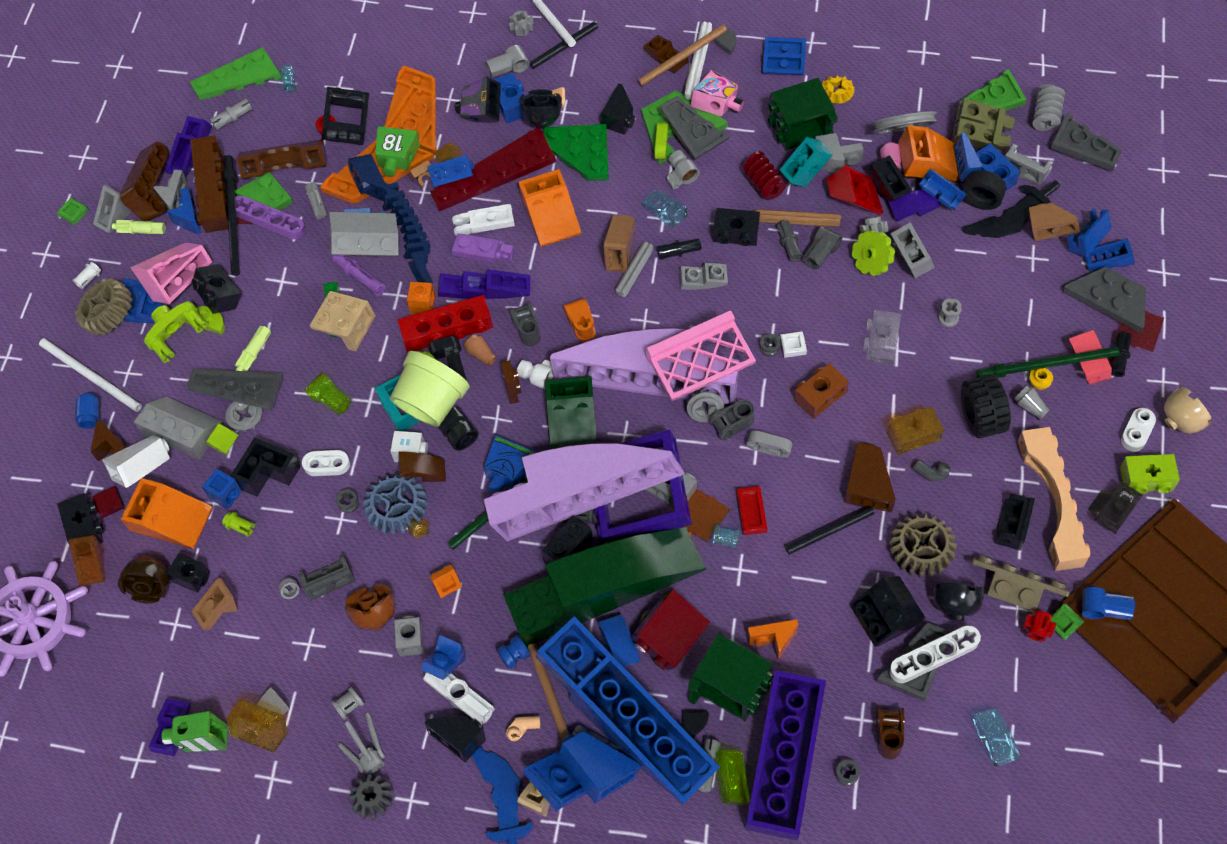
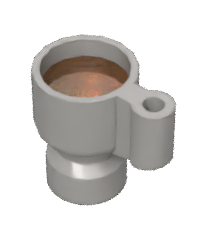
M677 150L669 156V162L675 170L667 176L666 180L672 189L675 190L682 184H690L698 178L699 169L692 160L687 159L682 150Z

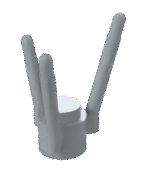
M367 712L365 717L375 750L372 747L366 749L349 721L345 722V726L361 751L359 754L360 760L342 743H339L338 747L358 767L361 773L365 772L368 775L381 769L384 766L383 759L386 757L381 750L371 715Z

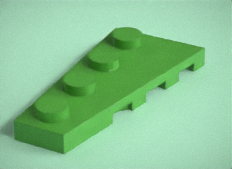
M262 47L190 81V84L199 100H204L226 94L227 90L236 89L238 91L245 89L244 86L256 83V85L264 84V81L274 78L276 81L282 78Z

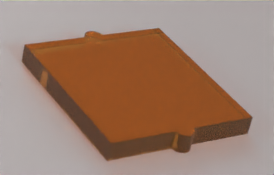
M697 489L688 501L692 525L684 527L687 528L688 532H691V535L694 534L708 542L729 513L730 508L716 501L715 497H710Z

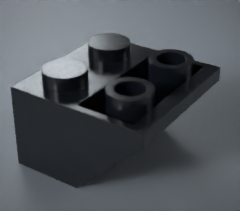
M900 576L883 577L850 605L875 647L908 632L926 618Z

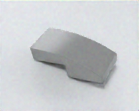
M704 263L703 268L681 266L679 270L680 289H710L728 284L726 264Z

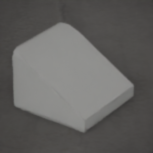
M271 687L254 707L269 726L290 710Z

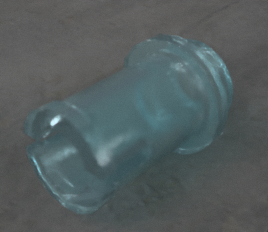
M284 65L281 67L279 75L282 77L283 90L291 93L296 90L294 78L296 71L292 66Z

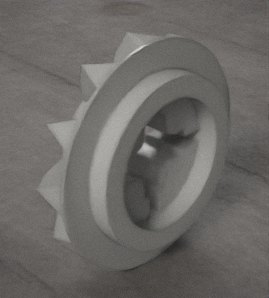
M701 390L699 394H692V398L687 400V412L692 419L698 422H709L711 415L724 409V402L720 394H715L712 390L709 392ZM704 401L708 404L707 411L702 406Z
M234 401L226 411V421L236 432L238 430L246 432L247 429H255V425L261 422L263 411L260 407ZM248 412L250 417H244L242 420L240 415Z

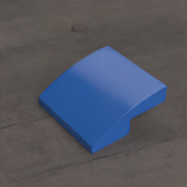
M765 37L763 74L804 76L806 39Z
M124 278L123 284L131 292L130 297L133 300L130 303L131 309L127 311L129 315L125 316L123 321L155 323L151 318V314L156 308L162 306L163 303L154 302L140 281Z

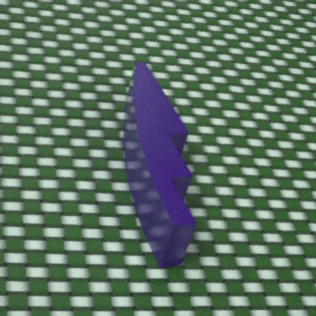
M488 269L486 274L463 271L462 276L440 273L438 297L470 299L484 295L485 299H504L530 296V275Z

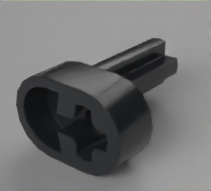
M445 337L429 343V352L435 359L446 357L449 368L465 380L467 379L459 354L461 346L458 337Z

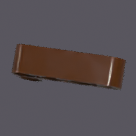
M159 141L140 151L120 192V199L123 204L143 221H150L165 211L164 202L152 191L168 157L166 146Z

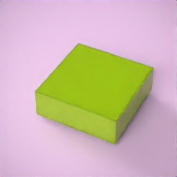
M218 423L205 444L226 456L239 435Z

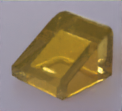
M452 142L436 151L437 163L462 156L460 147Z

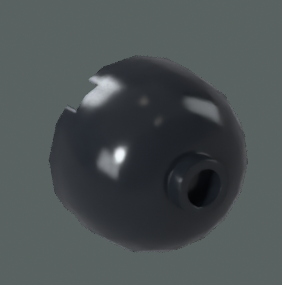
M537 89L529 91V95L525 97L524 94L521 95L520 110L525 121L536 127L546 128L558 120L562 109L560 94L557 93V96H555L551 90Z
M934 583V602L942 613L949 615V620L964 621L965 616H972L980 610L983 604L985 588L979 586L969 587L963 584Z

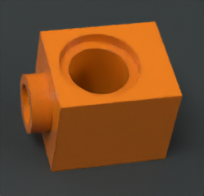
M410 282L407 296L410 314L414 315L434 309L436 295L433 284Z

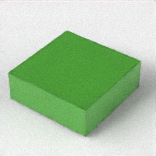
M70 198L56 213L60 218L75 226L89 210L83 204Z
M1063 604L1053 614L1051 622L1056 623L1055 631L1064 640L1068 639L1084 623L1067 604Z

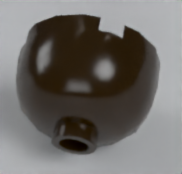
M138 557L128 562L123 568L118 579V587L124 595L126 592L132 595L131 599L136 602L156 603L161 597L164 598L166 596L170 577L167 575L166 567L158 560L150 557Z

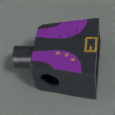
M486 76L463 87L461 101H457L454 105L455 111L472 122L499 121L501 83Z

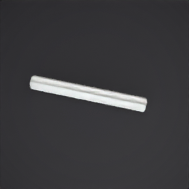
M704 21L701 23L698 40L712 31V24L710 22ZM708 44L694 52L684 97L687 100H692L693 91L699 84Z

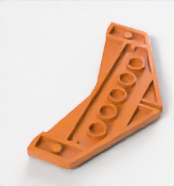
M404 65L397 75V85L384 127L418 131L420 147L409 169H396L394 176L384 175L382 173L383 167L378 166L375 155L376 139L358 155L371 154L384 182L387 184H392L404 177L410 170L428 160L430 162L435 159L434 155H437L435 78L432 75ZM348 164L337 174L333 172L320 187L322 193L351 204L359 203L370 196L359 192L349 171Z

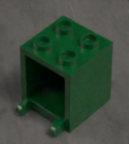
M819 78L771 92L770 102H768L769 116H767L769 127L774 128L776 140L779 144H782L785 151L799 147L806 137L815 139L816 136L834 133L833 124L837 123L838 116Z
M718 633L688 684V690L690 691L688 700L691 704H695L700 697H703L746 722L749 715L754 716L760 706L759 700L761 695H767L773 682L771 680L774 676V673L771 672L772 663Z

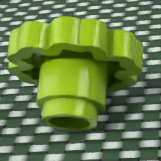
M874 230L861 233L858 236L859 242L853 244L852 257L857 259L856 268L862 274L870 273L872 276L887 272L888 264L894 262L895 250L891 246V238L884 232H876Z

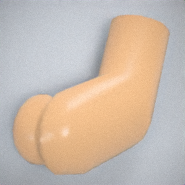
M540 716L515 718L506 730L507 738L515 742L528 729H540Z

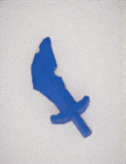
M479 747L472 757L484 781L493 785L491 797L495 807L499 808L497 816L500 831L494 833L488 831L486 836L489 840L497 843L518 844L517 839L525 838L534 829L531 822H528L525 826H519L517 801L519 788L522 783L506 760L492 751L487 753L483 747Z

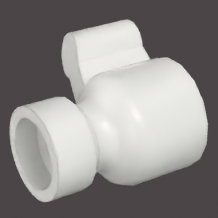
M522 360L517 368L518 377L522 379L529 378L530 383L539 388L546 389L545 380H553L552 366L549 360H544L541 364H536L535 366L529 361Z

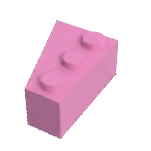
M185 242L130 268L154 302L170 304L191 284L195 269L209 266L212 260L202 245Z

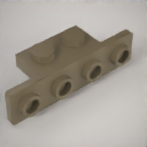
M979 554L978 558L974 556L972 558L971 564L995 572L987 593L988 596L1031 611L1037 610L1044 589L1069 597L1070 590L1066 588L1067 584L1052 579L1050 583L1041 580V575L1031 571H1027V574L1017 571L1018 567L1003 563L1002 566L994 564V559Z

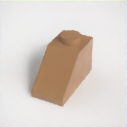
M1053 203L1029 207L1035 241L1080 232L1077 216Z

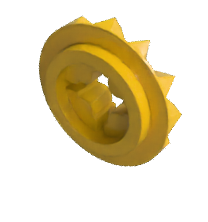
M838 75L833 78L829 76L827 80L822 82L832 103H845L854 94L852 80H847L846 76L843 78ZM841 86V89L834 92V87Z

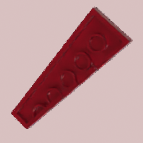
M537 127L475 164L474 169H471L473 176L440 185L430 192L440 212L556 162V158L540 127Z

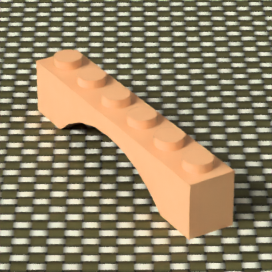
M1050 427L1024 430L1021 432L1018 440L1023 462L1043 479L1055 502L1057 527L1048 549L1054 571L1084 567L1088 558H1090V548L1087 543H1084L1082 536L1084 534L1083 524L1081 521H1078L1076 516L1077 504L1074 499H1071L1070 481L1068 477L1065 478L1063 472L1064 461L1057 452V438L1055 435H1052Z

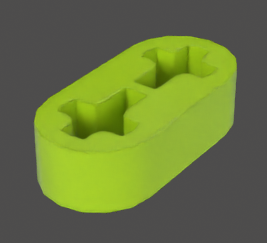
M657 123L655 159L666 160L668 123Z

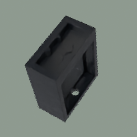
M327 87L321 139L363 145L369 93L359 90L341 89L339 87ZM331 104L362 109L360 125L329 121Z

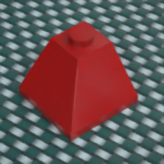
M845 165L826 179L828 193L833 199L878 215L884 213L873 178Z

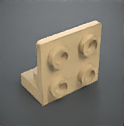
M330 291L312 320L310 327L313 330L341 337L348 350L356 352L376 315L367 300Z

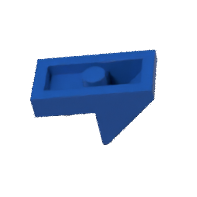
M189 188L180 189L182 197L178 199L180 207L168 210L167 213L173 224L195 234H200L201 230L197 221L194 198Z
M440 635L435 652L423 661L421 670L444 680L465 661L466 654L462 645Z

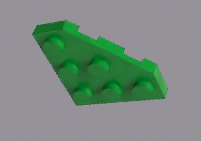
M606 124L544 128V136L552 152L560 158L561 162L581 173V177L587 181L609 180Z

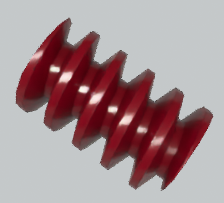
M762 151L752 154L744 163V173L752 181L753 185L757 187V190L764 199H774L785 190L787 183L783 182L782 176L778 175V171L774 169L772 163H769V159L765 157Z

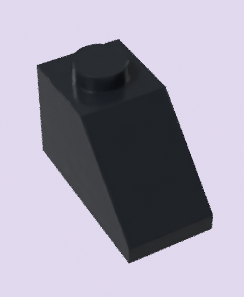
M618 83L601 113L602 124L607 125V129L625 135L628 128H632L635 116H633V106L623 85Z
M465 715L432 718L425 721L428 734L465 763L486 741L483 732L484 727L476 719L470 720Z

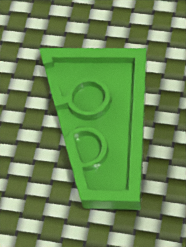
M1009 69L1003 72V75L999 78L991 80L984 88L977 89L965 97L998 109H1006V111L1024 106L1027 101Z

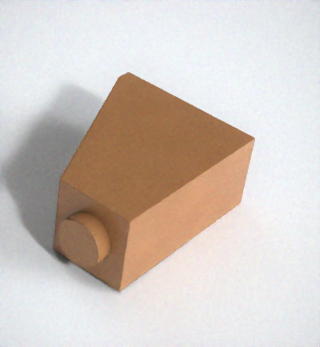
M613 215L604 242L606 271L625 273L629 267L636 230L635 217Z

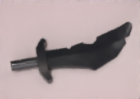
M1054 180L1041 191L1034 186L1023 185L1021 193L1026 194L1027 197L1019 202L1017 207L1013 206L1005 210V214L1002 217L991 216L974 224L963 226L962 231L974 236L980 234L982 237L994 238L1021 232L1022 227L1030 218L1029 207L1051 203L1047 197L1057 190L1060 184Z

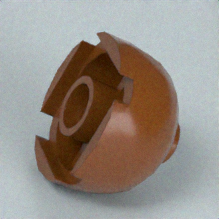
M385 584L373 585L375 589L368 591L366 587L361 588L346 599V606H344L350 621L358 628L374 631L380 630L393 617L395 601L390 587Z

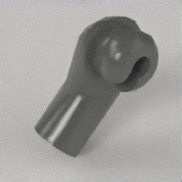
M921 460L913 467L916 472L929 481L945 480L951 471L947 463H941L938 467L931 468Z

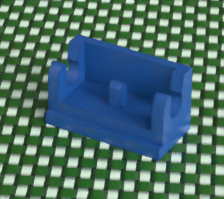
M1095 208L1090 211L1091 220L1075 238L1073 234H1070L1067 238L1068 252L1088 257L1112 229L1108 210L1102 209L1100 216H1097Z

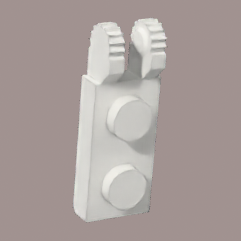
M511 204L471 210L452 217L453 224L457 225L454 228L455 235L457 233L469 235L471 232L478 233L515 226Z

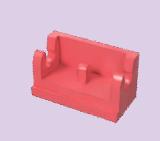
M1094 330L1069 338V343L1075 354L1102 349ZM1107 358L1079 362L1089 384L1111 379L1112 368Z

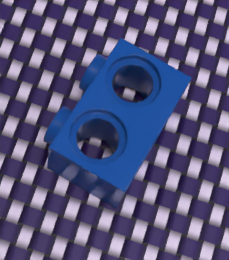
M991 143L976 152L983 166L981 170L993 172L1000 176L1006 183V191L1016 185L1020 171Z

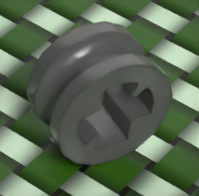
M771 333L764 335L760 340L761 353L768 357L777 355L781 344L779 337ZM766 343H768V344L774 343V347H772V346L766 347Z
M350 489L342 490L336 496V503L341 512L351 513L359 506L356 493ZM345 498H349L351 501L349 505H346L344 502Z
M852 760L841 761L835 771L837 781L844 786L855 784L860 774L858 765ZM846 767L851 768V773L854 772L855 775H850L849 779L843 777L844 773L841 774L840 770L844 771Z

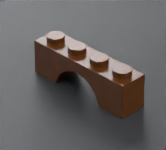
M323 139L239 152L237 156L241 179L261 176L274 170L289 167H302L305 169L324 166L327 162Z

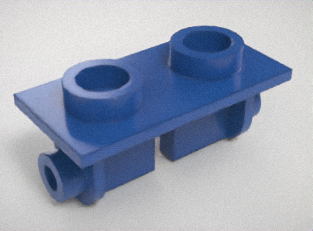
M464 155L427 166L433 187L473 176L471 170L474 169L473 161H469L468 156Z
M932 169L929 170L919 184L922 187L921 190H924L932 197H935L936 194L939 195L938 201L947 206L949 210L950 208L955 210L966 196L965 192Z

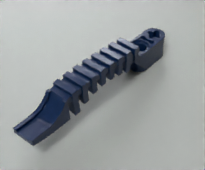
M371 154L349 158V171L359 192L384 201L383 210L392 209L390 213H395L396 217H398L396 220L397 225H402L400 231L405 233L403 237L404 242H406L404 258H412L413 261L408 264L416 281L433 283L426 268L428 255L431 252V244L429 240L426 241V232H422L423 226L421 223L418 224L419 219L417 215H414L413 207H409L408 199H404L405 194L403 190L398 191V183L387 184L384 182Z

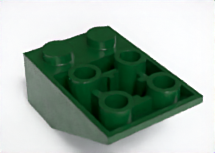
M592 376L545 380L550 448L557 449L567 446L597 444Z

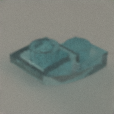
M996 707L972 716L980 741L986 742L994 766H1001L1021 758L1011 732Z

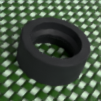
M985 170L971 172L967 175L962 191L966 193L963 199L969 205L978 209H996L1001 205L1007 189L1006 183L993 172ZM975 187L986 188L992 191L993 193H984L977 190Z

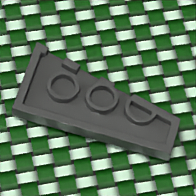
M193 369L187 385L190 391L272 410L283 382L282 373Z

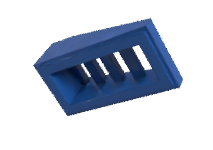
M961 133L954 145V153L959 179L961 182H965L967 175L981 170L983 166L966 133Z
M1128 238L1095 247L1088 257H1085L1089 271L1099 270L1104 267L1116 268L1135 264ZM1114 253L1115 257L1111 258L1110 254ZM1105 254L1106 259L1102 260L1101 255ZM1096 255L1098 262L1093 263L1091 256Z

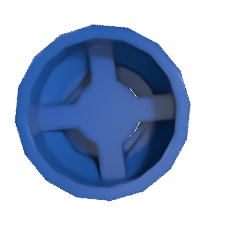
M517 635L510 639V645H502L496 649L500 659L509 670L517 665L519 658L525 660L530 656L529 650Z

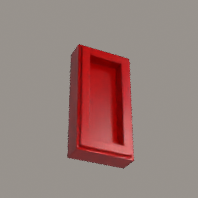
M761 487L738 488L736 493L743 535L767 533L768 529Z

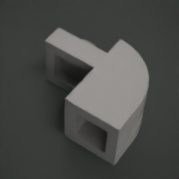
M836 133L815 137V139L821 140L833 154L822 167L826 171L835 173L845 165L862 163L864 150L862 143L840 146Z

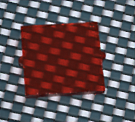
M1145 310V326L1142 333L1121 323L1118 334L1121 331L1131 333L1130 345L1133 348L1139 347L1153 352L1164 317L1148 313Z

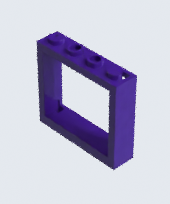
M670 429L619 443L652 449L664 447V450L672 452L681 465L677 441ZM683 475L670 479L675 512L611 529L608 505L605 504L595 508V514L600 520V525L597 526L600 539L603 538L606 543L637 535L692 525Z

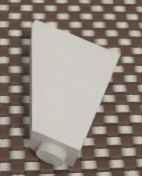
M152 435L102 460L111 480L127 488L169 460L170 457L167 453L169 446L163 438Z

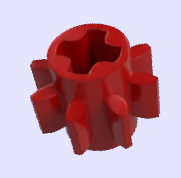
M1035 610L1033 615L1027 614L1022 629L1028 630L1027 636L1030 639L1043 642L1046 640V637L1052 638L1056 623L1051 622L1052 616L1049 613Z

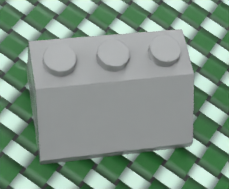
M329 212V256L397 257L398 228L395 213Z
M167 396L147 403L134 421L142 435L146 437L155 435L161 439L163 438L170 448L199 461L208 449L209 445L205 443L218 423L224 425L223 421Z

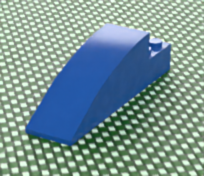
M575 616L537 651L536 658L571 694L569 700L613 744L618 746L627 757L638 762L641 766L640 769L681 804H684L720 768Z

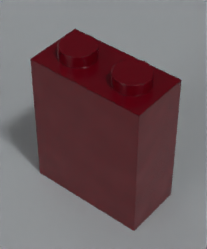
M670 590L664 593L630 638L635 642L634 646L639 651L645 654L648 653L654 658L653 662L662 670L675 669L710 621L675 590Z

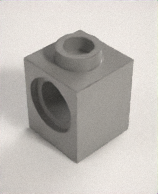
M404 616L400 620H394L396 650L399 656L424 654L423 625L420 618ZM407 632H415V634L412 637L404 638V635Z

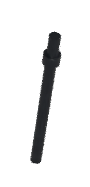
M226 155L224 156L225 171H223V181L226 183L231 275L238 276L240 275L234 187L236 172L233 170V157Z

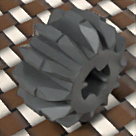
M368 774L366 782H363L360 778L357 779L359 787H351L350 790L354 795L349 797V802L354 804L352 807L354 813L360 812L362 819L370 815L372 820L376 819L377 812L385 816L386 812L383 808L384 806L392 807V803L388 799L394 796L393 791L389 790L390 783L388 781L383 782V778L380 775L373 780L372 776ZM372 793H375V799L372 800V798H370V801H368V795L370 794L371 796H373Z

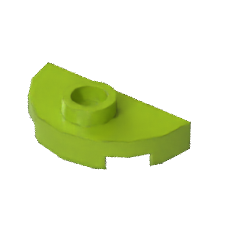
M207 306L197 307L200 316L208 323V327L205 330L223 335L225 325L221 314H213Z

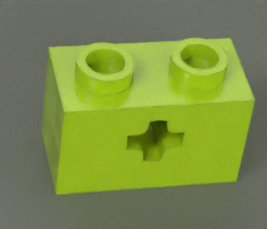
M1174 454L1126 456L1120 466L1125 493L1134 492V494L1138 495L1151 491L1168 493L1174 490L1180 481Z

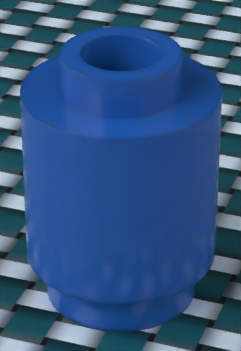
M83 393L75 399V421L80 428H94L96 422L99 421V398L91 393Z

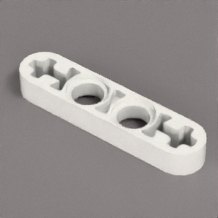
M973 626L961 627L896 658L890 666V676L897 683H906L977 648L981 635ZM965 634L968 637H974L972 643L967 640L962 642L960 647L958 646V642L963 640ZM947 643L952 646L953 653L944 655L940 652L939 646ZM919 654H926L930 657L931 663L926 666L921 665L917 661V656ZM912 661L913 666L906 670L905 675H903L901 672H896L898 665H900L901 668H905L909 666L910 662Z

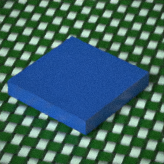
M560 749L526 766L523 770L525 776L555 811L587 794L558 757Z

